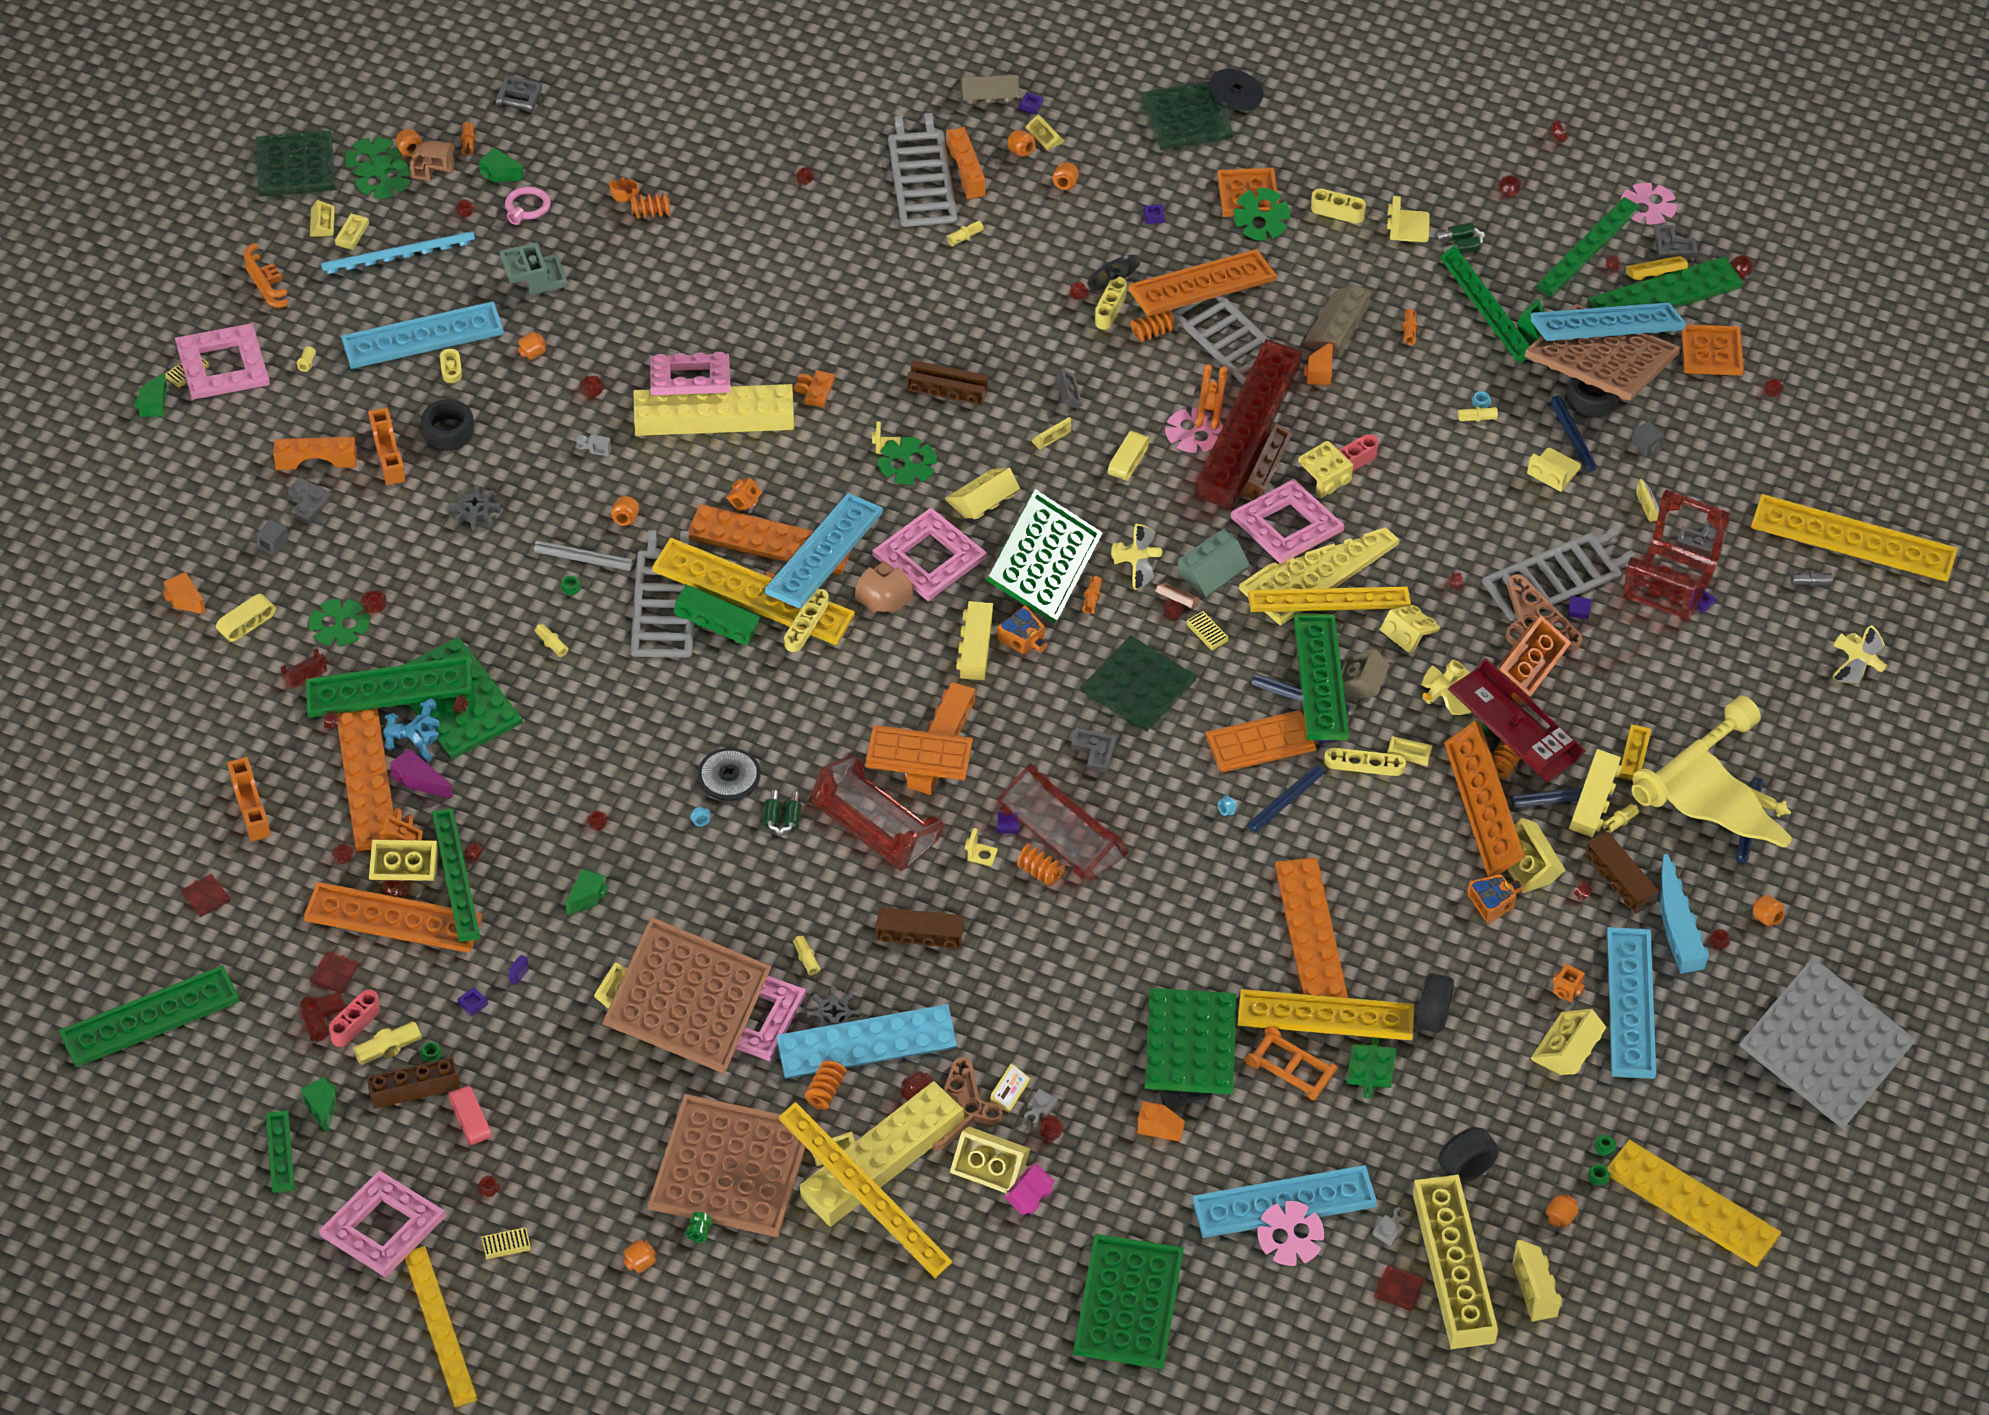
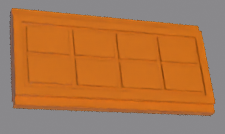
M1300 710L1205 732L1208 744L1221 773L1316 751L1314 740H1307L1305 720Z
M874 725L865 767L965 780L973 738Z

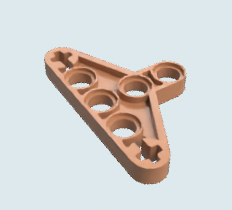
M1519 574L1512 575L1509 578L1507 589L1518 620L1507 628L1505 635L1507 642L1514 645L1519 638L1511 637L1510 632L1517 631L1521 636L1528 627L1524 623L1526 620L1534 621L1539 616H1542L1552 626L1554 623L1563 624L1564 629L1558 631L1565 635L1568 640L1576 639V642H1571L1567 650L1575 651L1579 649L1583 639L1581 633L1525 577ZM1514 583H1515V584H1518V583L1521 584L1520 587H1519L1518 585H1517V586H1513ZM1527 595H1533L1536 598V601L1529 602L1526 600L1525 597ZM1547 609L1550 615L1543 616L1539 610Z
M965 1057L957 1058L952 1064L944 1091L963 1108L964 1121L948 1135L945 1134L938 1143L935 1142L931 1149L937 1151L944 1149L974 1121L987 1125H997L1002 1120V1109L998 1104L980 1100L972 1062ZM965 1065L966 1068L963 1069L962 1076H960L959 1068ZM957 1082L962 1085V1088L954 1090L950 1085ZM971 1105L975 1106L977 1111L969 1113L965 1108ZM989 1111H996L998 1116L996 1118H989L986 1114Z

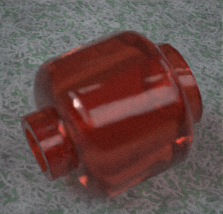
M914 1071L901 1082L902 1088L900 1091L902 1096L909 1101L932 1083L933 1079L928 1073Z

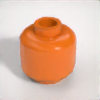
M404 129L396 137L397 148L401 154L407 157H412L418 145L423 143L418 133L412 129Z
M1015 130L1008 137L1007 147L1012 153L1020 157H1026L1034 151L1035 139L1031 134L1023 130Z
M1070 162L1060 163L1052 177L1054 185L1061 190L1072 189L1078 180L1079 170Z
M531 331L518 340L520 347L517 350L522 358L527 357L532 361L545 353L547 343L539 332L536 334L534 331Z
M619 497L614 502L611 510L612 519L622 526L633 524L639 513V504L632 497Z
M1764 895L1755 900L1753 916L1766 926L1778 925L1785 916L1784 905L1772 896Z
M1567 1194L1556 1195L1545 1210L1546 1215L1549 1217L1547 1221L1556 1228L1560 1226L1569 1227L1579 1213L1577 1201Z
M638 1239L624 1249L623 1253L626 1258L623 1262L630 1272L634 1269L637 1273H642L656 1262L655 1256L657 1253L647 1240L643 1242L641 1239Z

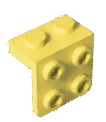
M1393 196L1392 204H1388V215H1391V218H1388L1387 229H1390V240L1427 242L1429 239L1430 214L1424 211L1400 210L1401 197Z
M1325 441L1299 457L1298 462L1317 480L1316 494L1320 498L1327 494H1332L1337 488L1347 485L1352 480L1353 464L1329 441Z
M1547 448L1541 456L1533 454L1530 457L1527 474L1562 491L1580 470L1581 464L1552 448Z
M1410 605L1390 610L1380 631L1408 653H1413L1423 635L1436 633L1440 627L1434 619L1424 615L1420 608Z

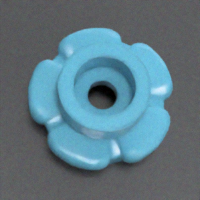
M1479 391L1472 397V405L1475 408H1488V405L1491 404L1489 394L1484 391Z
M1228 795L1223 796V799L1218 801L1220 813L1224 816L1235 814L1237 808L1236 801L1231 797L1229 798Z
M697 807L691 813L690 819L696 826H704L710 821V810Z

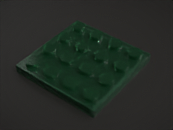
M1209 81L1142 92L1141 98L1160 150L1233 139L1234 133L1224 106L1211 94Z
M332 130L255 136L259 197L336 190Z
M1130 635L1081 686V692L1148 732L1196 681L1197 675Z

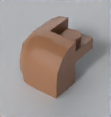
M433 140L418 145L413 152L410 162L411 177L430 181L434 170L453 172L454 144Z
M883 561L874 569L869 567L859 578L855 589V599L875 613L877 611H891L893 613L913 599V589L909 578L899 567L894 569Z

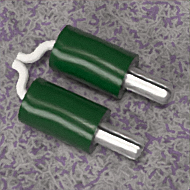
M1470 222L1450 226L1448 231L1437 233L1438 239L1450 238L1451 241L1455 240L1454 245L1463 254L1480 250L1485 234L1484 232H1479ZM1474 231L1481 235L1480 239L1478 236H1474ZM1454 245L1444 246V253Z
M772 790L770 799L765 801L762 824L767 828L776 830L777 834H782L786 830L797 829L799 827L802 807L801 803L798 802L799 793L796 792L795 795V792H792L791 800L786 803L783 822L785 828H782L779 832L777 825L781 803L777 800L778 791L775 790L774 793V790Z

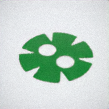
M376 137L372 145L370 139L365 138L352 144V147L357 151H346L345 164L347 168L360 166L362 163L357 161V156L365 153L370 156L368 162L375 166L372 158L381 152L392 156L391 164H393L397 159H401V153L397 147L387 150L394 144L388 139ZM357 168L352 171L353 174H355ZM388 168L384 174L388 175L391 172H393L394 169Z
M388 155L373 157L375 166L364 161L355 172L356 175L365 176L355 179L357 188L365 195L370 194L375 189L373 197L379 199L393 197L391 188L399 193L403 192L411 181L410 179L401 178L402 176L411 175L409 166L401 159H397L391 164L392 156ZM388 168H395L398 171L397 176L394 178H388L384 173ZM371 176H378L381 178V183L377 186H372L368 183V179Z
M1257 188V198L1252 190H1248L1237 200V203L1245 209H1234V220L1237 227L1248 224L1242 233L1251 239L1266 241V230L1274 239L1287 228V225L1278 219H1290L1289 206L1286 201L1276 204L1281 195L1274 190ZM1261 200H1268L1271 203V209L1268 212L1259 210L1258 203ZM1257 216L1263 217L1266 221L1265 226L1261 229L1255 228L1252 224V220Z
M901 437V447L895 440H891L882 447L880 453L889 457L878 458V465L881 472L887 478L897 472L894 482L912 485L914 484V475L923 482L934 473L935 469L925 464H937V457L929 444L918 449L921 443L920 439ZM920 453L923 455L924 460L919 464H915L910 461V455ZM895 458H901L905 461V466L901 469H895L892 467L891 462Z
M339 598L320 604L319 606L325 613L313 610L308 621L309 631L322 629L313 637L317 641L329 646L335 637H337L338 646H345L356 642L358 637L353 631L364 635L370 623L368 613L356 615L365 609L360 603L347 599L341 608ZM326 616H332L336 619V623L332 627H325L322 625V619ZM348 617L356 620V625L350 629L342 626V621Z

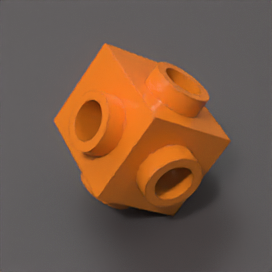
M751 478L738 479L733 483V489L726 498L739 512L756 505L762 491Z
M1566 963L1563 969L1557 972L1553 978V993L1559 998L1566 999L1572 1003L1575 997H1580L1585 989V985H1583L1585 973Z

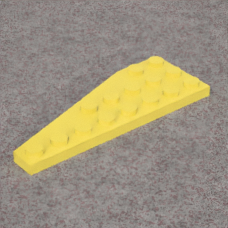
M1385 527L1363 534V537L1355 540L1350 538L1336 546L1331 544L1306 552L1304 556L1295 559L1293 557L1282 564L1274 562L1239 585V590L1248 597L1249 590L1336 588L1399 545V539ZM1302 611L1265 613L1282 626L1294 617V613L1299 614Z

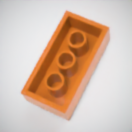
M1539 616L1529 624L1496 668L1524 694L1531 697L1571 642L1544 617ZM1515 693L1512 694L1511 697L1519 705L1524 702Z

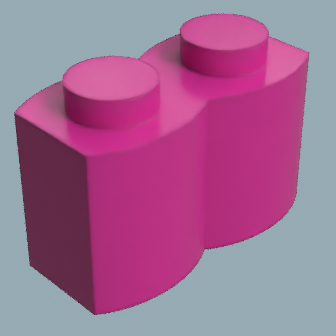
M1034 1163L1022 1173L1006 1192L1004 1198L1021 1215L1032 1214L1039 1208L1040 1204L1038 1202L1042 1197L1046 1198L1053 1191L1052 1185L1055 1181L1037 1163Z

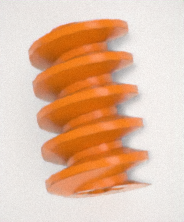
M655 193L653 199L650 194H647L645 200L642 194L639 195L638 200L632 195V218L636 214L637 219H640L641 213H643L645 218H648L649 213L655 218L657 212L660 217H663L664 211L670 217L669 198H667L665 193H662L661 198Z
M1170 310L1151 316L1144 315L1142 318L1130 321L1132 332L1140 342L1145 341L1144 336L1151 340V333L1154 337H1158V331L1164 335L1165 328L1168 332H1172L1174 318Z
M1502 740L1492 753L1498 777L1507 779L1521 759Z
M1026 844L1018 857L1017 866L1020 869H1024L1026 873H1031L1032 877H1038V880L1045 882V885H1054L1063 875L1065 865L1063 864L1057 868L1059 865L1058 860L1051 864V856L1044 859L1045 852L1037 855L1039 849L1035 847L1030 851L1032 844Z
M826 1060L821 1062L816 1075L805 1092L807 1102L818 1110H827L829 1104L833 1101L832 1097L836 1095V1090L840 1087L839 1083L843 1081V1076L847 1074L845 1067L834 1061Z

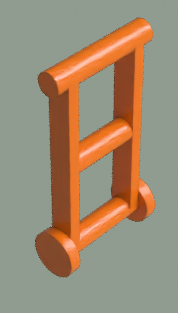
M1273 1026L1267 1027L1264 1030L1266 1036L1253 1054L1248 1053L1244 1057L1246 1064L1254 1069L1262 1066L1308 1093V1097L1311 1100H1316L1338 1067L1333 1063L1327 1065L1282 1039L1281 1032ZM1272 1042L1294 1054L1284 1070L1261 1057ZM1301 1060L1324 1072L1314 1087L1292 1075V1072Z

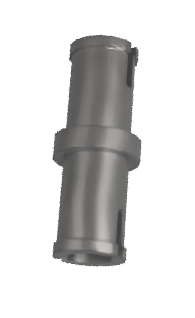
M1809 571L1808 573L1791 572L1790 583L1791 585H1809V587L1832 585L1833 574L1832 572L1815 573V571Z

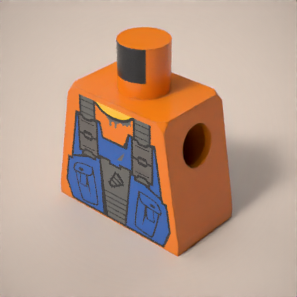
M1023 606L998 626L997 640L1021 654H1026L1033 648L1042 653L1048 645L1043 640L1045 634L1044 625L1026 606Z
M1498 874L1469 882L1467 895L1487 924H1490L1515 907L1516 894L1522 892V886L1518 880L1508 884L1503 875Z

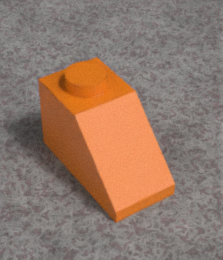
M1333 343L1326 344L1309 356L1308 364H1304V376H1307V384L1331 385Z
M186 572L163 582L165 588L162 591L164 598L167 602L170 601L174 608L200 614L206 612L204 600Z
M1142 1101L1137 1134L1181 1142L1185 1121L1165 1105Z

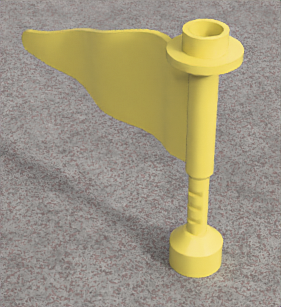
M1738 696L1724 709L1725 720L1702 739L1692 743L1659 771L1654 773L1648 769H1640L1633 776L1632 794L1644 806L1660 807L1669 800L1683 814L1692 818L1716 822L1738 835L1767 840L1781 847H1787L1792 842V837L1766 814L1754 792L1746 784L1735 779L1718 759L1708 752L1713 745L1732 730L1745 733L1760 722V711L1756 704L1748 697Z

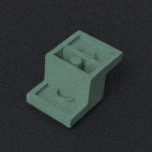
M537 242L499 251L509 283L525 280L530 295L568 286L558 255L542 257Z

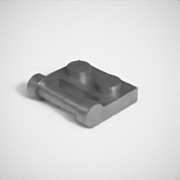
M506 76L497 95L496 105L503 106L504 104L525 108L527 111L533 112L542 90V83ZM506 95H507V96H512V97H517V98L528 99V101H523V100H518V99H513V98H507Z

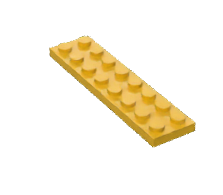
M1241 989L1238 1026L1259 1028L1273 1026L1282 1030L1412 1040L1414 1004L1245 989Z
M1630 1139L1607 1167L1610 1178L1755 1267H1758L1781 1236V1231Z

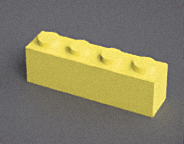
M969 601L968 609L963 611V621L966 622V625L961 627V637L964 638V641L959 642V654H962V657L957 658V670H960V678L985 680L993 618V603Z
M1599 749L1596 750L1569 826L1570 830L1592 838L1595 831H1600L1603 820L1600 819L1601 814H1606L1610 803L1606 801L1607 796H1612L1616 786L1615 783H1612L1614 777H1619L1622 766L1619 765L1621 757Z

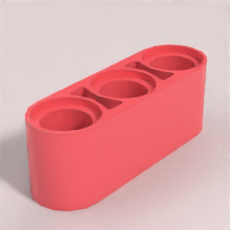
M1367 434L1339 449V451L1353 464L1354 471L1376 458L1378 439L1374 435Z
M365 990L360 993L331 1021L329 1032L331 1042L335 1046L342 1047L347 1045L379 1014V998L375 991Z
M468 1085L449 1092L450 1102L469 1145L471 1146L492 1138L489 1126L471 1086Z

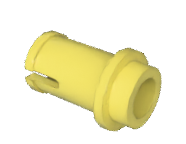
M309 346L304 348L301 358L297 360L299 370L307 372L312 368V361L316 354L314 348Z

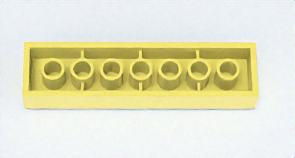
M792 384L731 386L730 392L651 395V390H634L635 436L794 430Z
M933 1081L845 1149L844 1152L881 1188L930 1150L935 1142L938 1143L945 1134L948 1135L964 1121L963 1108ZM825 1166L800 1184L801 1199L830 1227L861 1204Z
M1459 1175L1415 1180L1413 1198L1450 1348L1457 1349L1496 1343L1498 1328Z

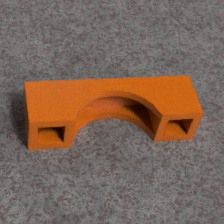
M965 127L946 130V147L951 159H955L958 164L962 188L966 198L972 199L985 196L986 180Z
M388 407L368 411L370 428L386 486L406 482L404 466L400 451L398 452Z
M355 437L274 439L276 470L296 469L301 462L312 458L327 460L336 468L356 467L357 449Z
M248 757L227 762L230 780L250 842L271 837L268 819L259 799Z

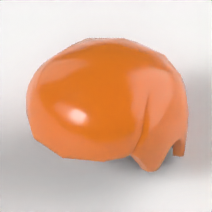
M623 177L619 182H615L612 179L609 183L612 198L618 202H630L631 196L634 195L636 198L640 191L636 181Z

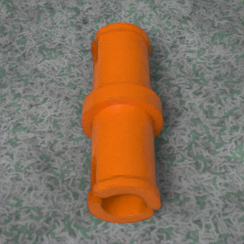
M464 122L460 136L462 143L461 153L466 156V150H468V156H471L474 152L473 144L475 143L474 124L470 122V127H468V122Z
M1407 309L1404 313L1405 322L1402 326L1404 331L1403 341L1404 343L1407 342V345H1413L1416 342V331L1418 330L1416 322L1417 312L1414 309Z
M1093 576L1090 577L1088 589L1084 593L1085 601L1082 611L1086 614H1093L1095 612L1096 602L1100 599L1101 594L1099 591L1102 579L1098 576H1094V579Z

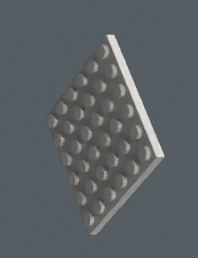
M1813 957L1741 1041L1739 1046L1839 1127L1844 1129L1916 1039Z

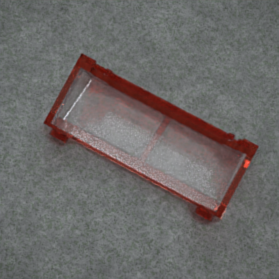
M853 754L821 767L809 802L900 871L907 869L939 841L945 824L934 816L928 817L923 822L864 777V764Z
M1029 763L996 799L1001 805L999 807L1001 812L1007 817L1010 814L1014 816L1022 825L1075 868L1073 872L1080 879L1085 877L1091 882L1129 853L1128 848L1118 835L1103 827L1054 786L1047 777L1039 773L1038 768L1032 763Z

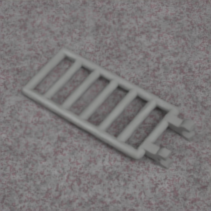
M932 113L925 114L926 132L904 133L902 115L895 116L896 134L888 136L899 217L903 227L957 222L945 137L943 131L934 130ZM938 140V145L897 148L896 142ZM940 153V159L899 162L898 156ZM942 167L943 173L901 176L900 170ZM944 181L945 187L903 191L902 184ZM946 195L947 197L946 202L905 205L904 199ZM949 210V216L907 219V212Z
M1224 295L1216 297L1219 303L1189 321L1181 314L1203 301L1176 308L1172 311L1173 318L1248 390L1255 388L1292 365V360ZM1224 308L1231 313L1230 316L1201 333L1194 328L1195 325ZM1236 320H1239L1244 325V327L1213 345L1206 339ZM1249 332L1256 337V339L1226 357L1218 351ZM1261 344H1264L1269 349V351L1239 369L1231 363ZM1274 356L1282 361L1251 381L1244 376L1245 373Z
M1614 527L1601 536L1595 537L1592 533L1585 534L1483 577L1482 583L1507 618L1514 622L1518 620L1516 613L1512 611L1492 582L1502 578L1507 585L1510 575L1520 571L1522 576L1554 605L1569 599L1571 596H1576L1620 577L1621 568L1634 566L1635 563L1632 559L1636 558V555L1630 550L1619 558L1611 559L1603 546L1613 545L1618 542L1616 536L1619 535V532ZM1589 542L1611 572L1601 576L1580 548V545ZM1572 549L1593 577V580L1584 583L1562 553ZM1555 557L1576 587L1566 590L1544 560ZM1537 564L1559 594L1549 598L1527 567Z
M648 530L647 551L641 550L637 553L630 653L634 657L689 658L692 656L694 622L679 616H641L642 607L675 608L676 600L642 599L643 591L682 592L685 584L643 583L644 575H660L653 572L652 567H644L645 559H657L662 552L656 551L657 532L655 530ZM681 531L680 542L689 545V531ZM641 624L686 625L685 633L640 632ZM639 640L685 641L684 649H639Z

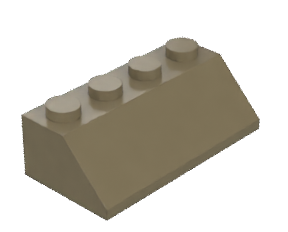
M1354 284L1335 290L1304 340L1303 345L1319 350L1326 344L1333 343L1332 356L1339 358L1369 308L1371 290Z

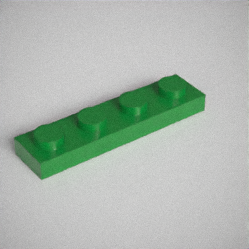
M288 1110L266 1113L272 1192L295 1190Z

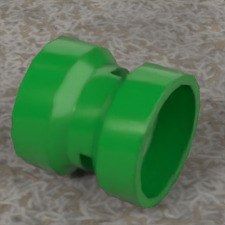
M693 1212L689 1220L691 1224L687 1227L685 1236L693 1242L703 1243L707 1240V1230L711 1227L713 1219L704 1212Z

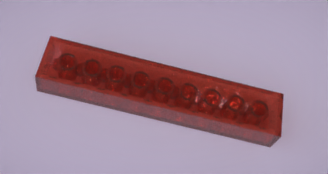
M1265 339L1196 481L1194 497L1232 510L1259 450L1300 368L1303 351Z

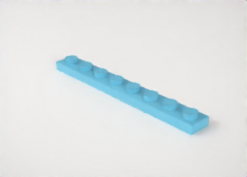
M471 231L322 262L320 265L322 271H327V274L338 272L340 267H346V270L358 268L357 264L365 263V266L377 264L376 260L384 259V262L395 260L397 255H402L403 258L414 256V252L421 251L422 254L433 252V248L440 247L441 250L452 248L451 244L459 243V246L471 244L470 240H474L475 237Z

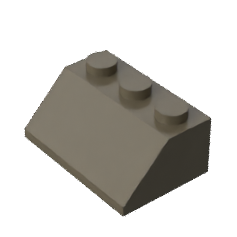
M1018 75L960 77L962 100H966L967 104L978 103L980 99H985V103H994L999 98H1004V102H1014L1015 98H1019Z

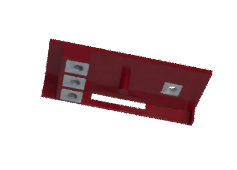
M1487 658L1482 660L1474 671L1448 688L1461 703L1547 783L1578 762L1586 752L1582 746ZM1515 693L1550 727L1546 730L1511 697L1512 694Z

